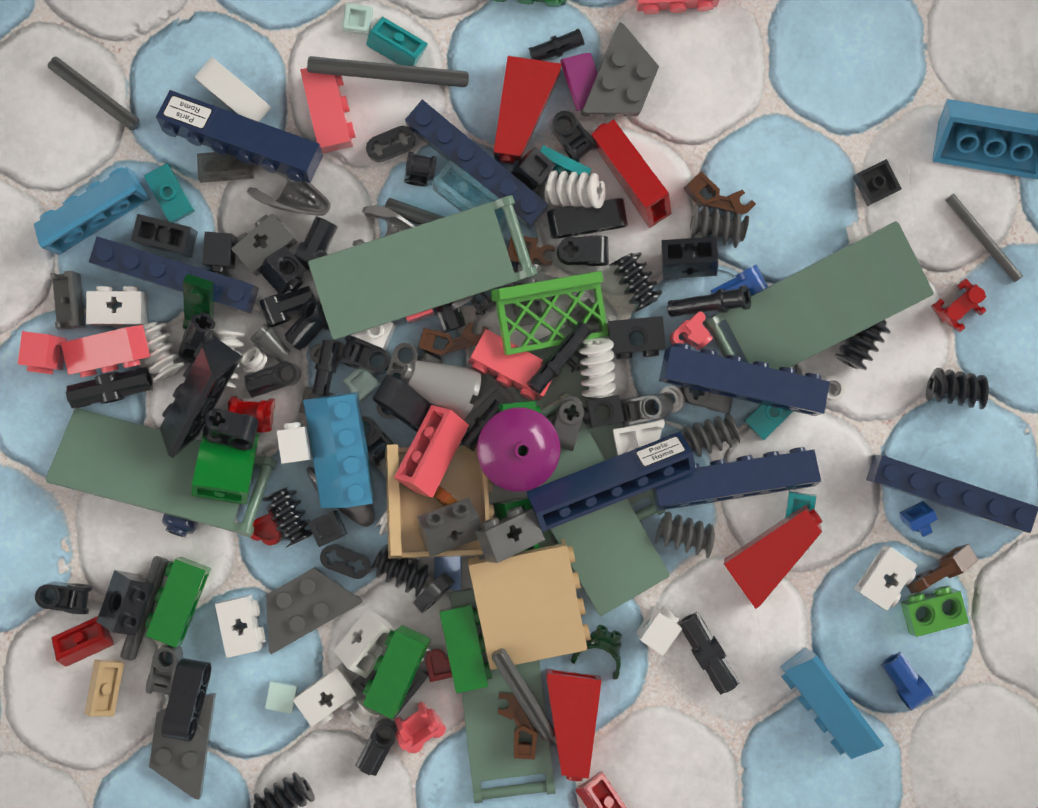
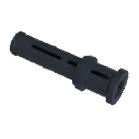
M741 285L739 289L727 291L724 288L718 289L715 294L669 300L667 311L672 318L696 314L700 311L717 310L721 313H727L729 309L735 308L747 310L751 307V294L747 285Z

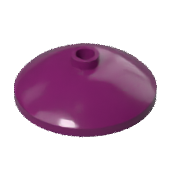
M509 408L495 414L482 428L477 442L478 462L486 477L495 485L510 491H528L542 485L555 471L560 457L559 437L552 423L539 412L528 408ZM521 445H524L527 449L526 454L523 456L518 454V448Z

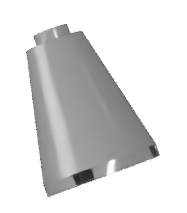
M413 360L410 364L407 363L401 373V379H404L403 383L434 406L452 410L461 419H465L474 405L469 402L472 395L478 396L481 385V373L468 367Z

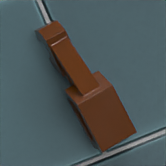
M703 172L698 173L683 188L692 200L698 204L699 208L707 206L721 211H729L734 215L735 213L745 215L756 205L753 200L749 201L747 205L740 203V197L745 194L743 190L727 197L720 196V189ZM704 187L708 190V193L712 194V197L708 200H705L699 194Z
M468 322L460 336L451 339L450 334L423 328L418 348L442 357L446 353L473 345L477 346L485 329L488 330L489 328L482 326L481 333L475 335L472 333L474 323ZM436 336L441 337V339H447L448 344L445 345L443 350L433 348Z
M966 544L955 547L938 560L941 566L918 574L916 580L906 585L910 593L921 592L945 577L952 578L964 573L978 561L970 545Z
M499 691L498 699L508 700L509 705L506 708L498 707L497 714L511 720L514 719L517 727L514 728V758L535 760L538 734L536 729L531 724L513 692ZM524 730V732L530 733L532 742H519L520 731Z

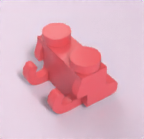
M700 311L690 320L683 322L670 335V343L673 346L674 343H687L693 348L695 347L697 351L703 349L713 339L710 332L702 325L706 319L705 314ZM679 334L684 337L682 340L679 339Z
M423 701L417 704L419 710L407 719L403 720L400 716L395 719L398 728L396 731L397 741L402 750H406L408 753H418L423 748L425 742L433 737L440 738L446 731V726L435 710L428 709Z

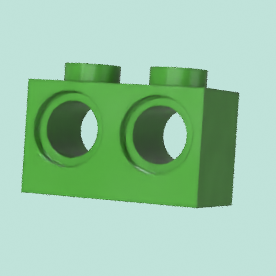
M950 586L935 588L934 593L924 595V593L911 594L908 596V600L900 602L908 632L915 637L969 623L961 591ZM946 600H950L952 607L949 612L944 613L942 605ZM924 606L926 614L922 619L917 620L916 611L919 607Z

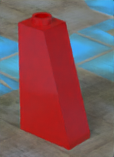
M514 56L507 57L493 151L494 157L499 158V162L514 164V161H520L560 77L562 63Z
M614 119L609 123L599 125L594 133L591 134L598 146L597 151L650 229L672 214L669 192Z
M804 505L724 559V566L755 609L761 606L822 533L820 524L823 520L814 508L809 510Z
M547 669L546 678L561 774L570 781L579 782L582 781V778L589 779L602 682L601 677L598 675Z

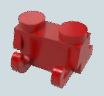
M966 278L957 285L958 289L962 290L964 288L966 292L949 306L942 308L941 306L945 304L942 299L931 305L943 322H947L950 327L953 326L958 332H962L965 326L962 323L959 324L957 320H960L968 311L973 309L978 315H983L986 312L983 306L980 307L978 305L987 297L985 291L977 284L972 285Z
M231 396L228 401L229 412L248 414L255 417L259 421L257 432L266 433L272 431L275 399L269 398L268 401L250 402L238 399L237 396Z

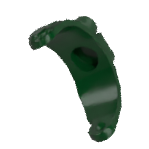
M598 625L596 631H593L590 635L591 640L586 641L587 649H603L611 654L616 662V669L613 672L612 679L617 680L621 667L620 648L622 644L620 640L622 634L616 630L609 632L604 625ZM583 651L572 654L571 662L575 664L578 659L577 657Z

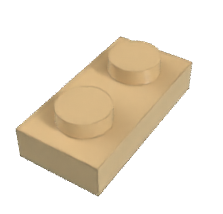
M94 660L84 714L88 716H114L124 662L120 660Z

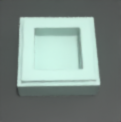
M346 3L342 31L368 35L371 29L373 7Z
M356 369L343 380L351 392L358 391L360 402L380 386L379 381L372 373L362 369Z
M271 680L265 709L292 714L295 704L293 699L296 697L298 685Z

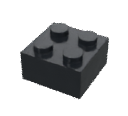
M887 159L853 176L867 207L902 189Z

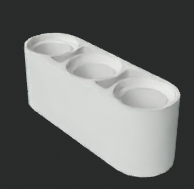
M213 57L194 76L201 85L236 114L260 122L271 109L261 97Z

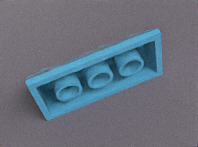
M947 99L938 121L932 160L937 163L1038 179V114Z
M128 167L117 168L109 174L108 179L101 183L98 181L89 185L85 193L78 197L72 196L63 202V206L59 209L43 213L39 217L40 220L34 223L38 243L41 248L60 255L150 200V197L134 171Z
M358 391L304 399L321 508H347L372 504L376 498Z
M805 647L780 666L784 671L781 677L790 689L796 687L801 694L798 700L807 711L810 709L814 711L817 715V718L814 719L815 723L823 733L829 731L834 738L830 742L840 755L845 753L850 759H853L884 746L815 653Z

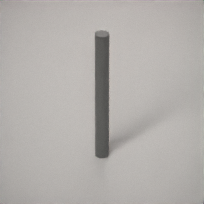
M954 193L950 195L945 201L1014 283L1021 279L1023 275L957 196Z

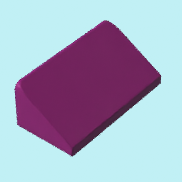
M583 53L560 60L577 111H582L598 73L591 53Z

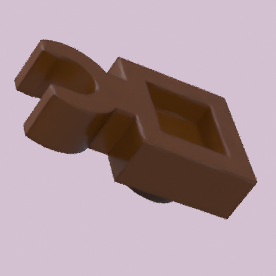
M523 236L531 263H533L534 259H537L544 266H552V261L544 259L543 253L545 251L555 252V247L549 244L537 247V238ZM510 237L508 247L510 261L519 264V258L512 237Z

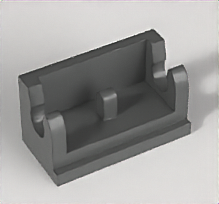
M64 271V274L50 273V280L53 281L56 312L55 328L57 330L86 327L81 275L74 271Z

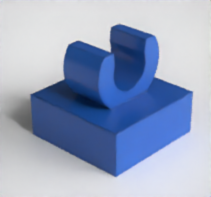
M924 501L899 512L902 522L913 532L920 531L922 537L933 533L930 523L938 520L935 511Z

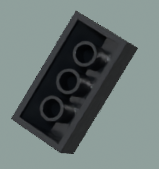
M216 337L207 344L203 342L194 353L196 357L195 362L191 363L183 374V377L186 378L184 383H181L172 395L175 398L174 402L169 404L162 414L165 419L160 426V431L167 453L172 458L201 434L205 426L204 418L206 413L215 408L243 357Z

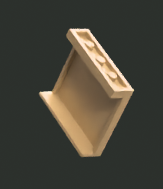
M398 444L387 445L385 448L388 559L430 557L420 536L417 516L444 506L434 497L431 498L412 492L394 478L409 447H398ZM458 446L439 486L450 493L457 501L470 498L480 517L482 528L484 521L494 518L493 504H489L488 494H492L493 483L486 477L479 465L477 447L472 452L466 446ZM475 540L432 557L482 556L484 554L479 541Z
M565 538L561 539L562 544L519 552L499 563L486 562V559L480 560L479 556L468 558V566L490 670L497 669L492 660V653L500 648L506 650L514 665L587 650L586 641L591 640L588 624H582L581 615L586 614L583 598L577 599L576 589L581 588L578 572L572 573L571 563L576 561L573 547H567Z

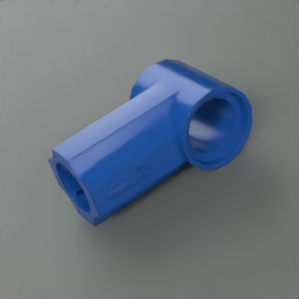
M756 264L735 275L736 278L710 290V292L715 294L718 289L724 288L727 291L739 289L741 285H747L752 296L768 286Z
M901 652L889 656L881 664L896 686L898 696L910 711L934 695L927 683L920 675L915 673Z

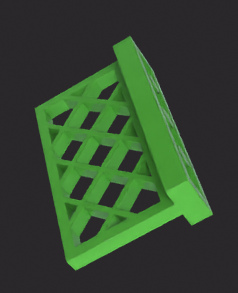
M602 271L491 290L492 301L496 302L504 354L510 355L560 345L565 336L558 331L565 320L574 326L578 323L569 316L576 304L587 311L581 322L586 324L591 315L599 322L600 332L591 333L587 339L609 336L600 282H604ZM593 289L595 301L589 308L579 299L585 290ZM573 292H578L576 296L571 294ZM562 294L572 300L565 312L554 305ZM553 296L550 301L545 298ZM534 299H539L547 305L540 317L528 309ZM527 301L524 306L519 302ZM513 303L521 309L514 322L506 317L504 305ZM550 309H553L562 316L555 328L544 321ZM525 313L536 320L529 333L518 326ZM540 324L552 332L546 342L542 343L533 337ZM514 329H516L526 338L520 347L511 348L510 336ZM555 336L560 338L558 340H553ZM530 340L535 343V344L527 345Z

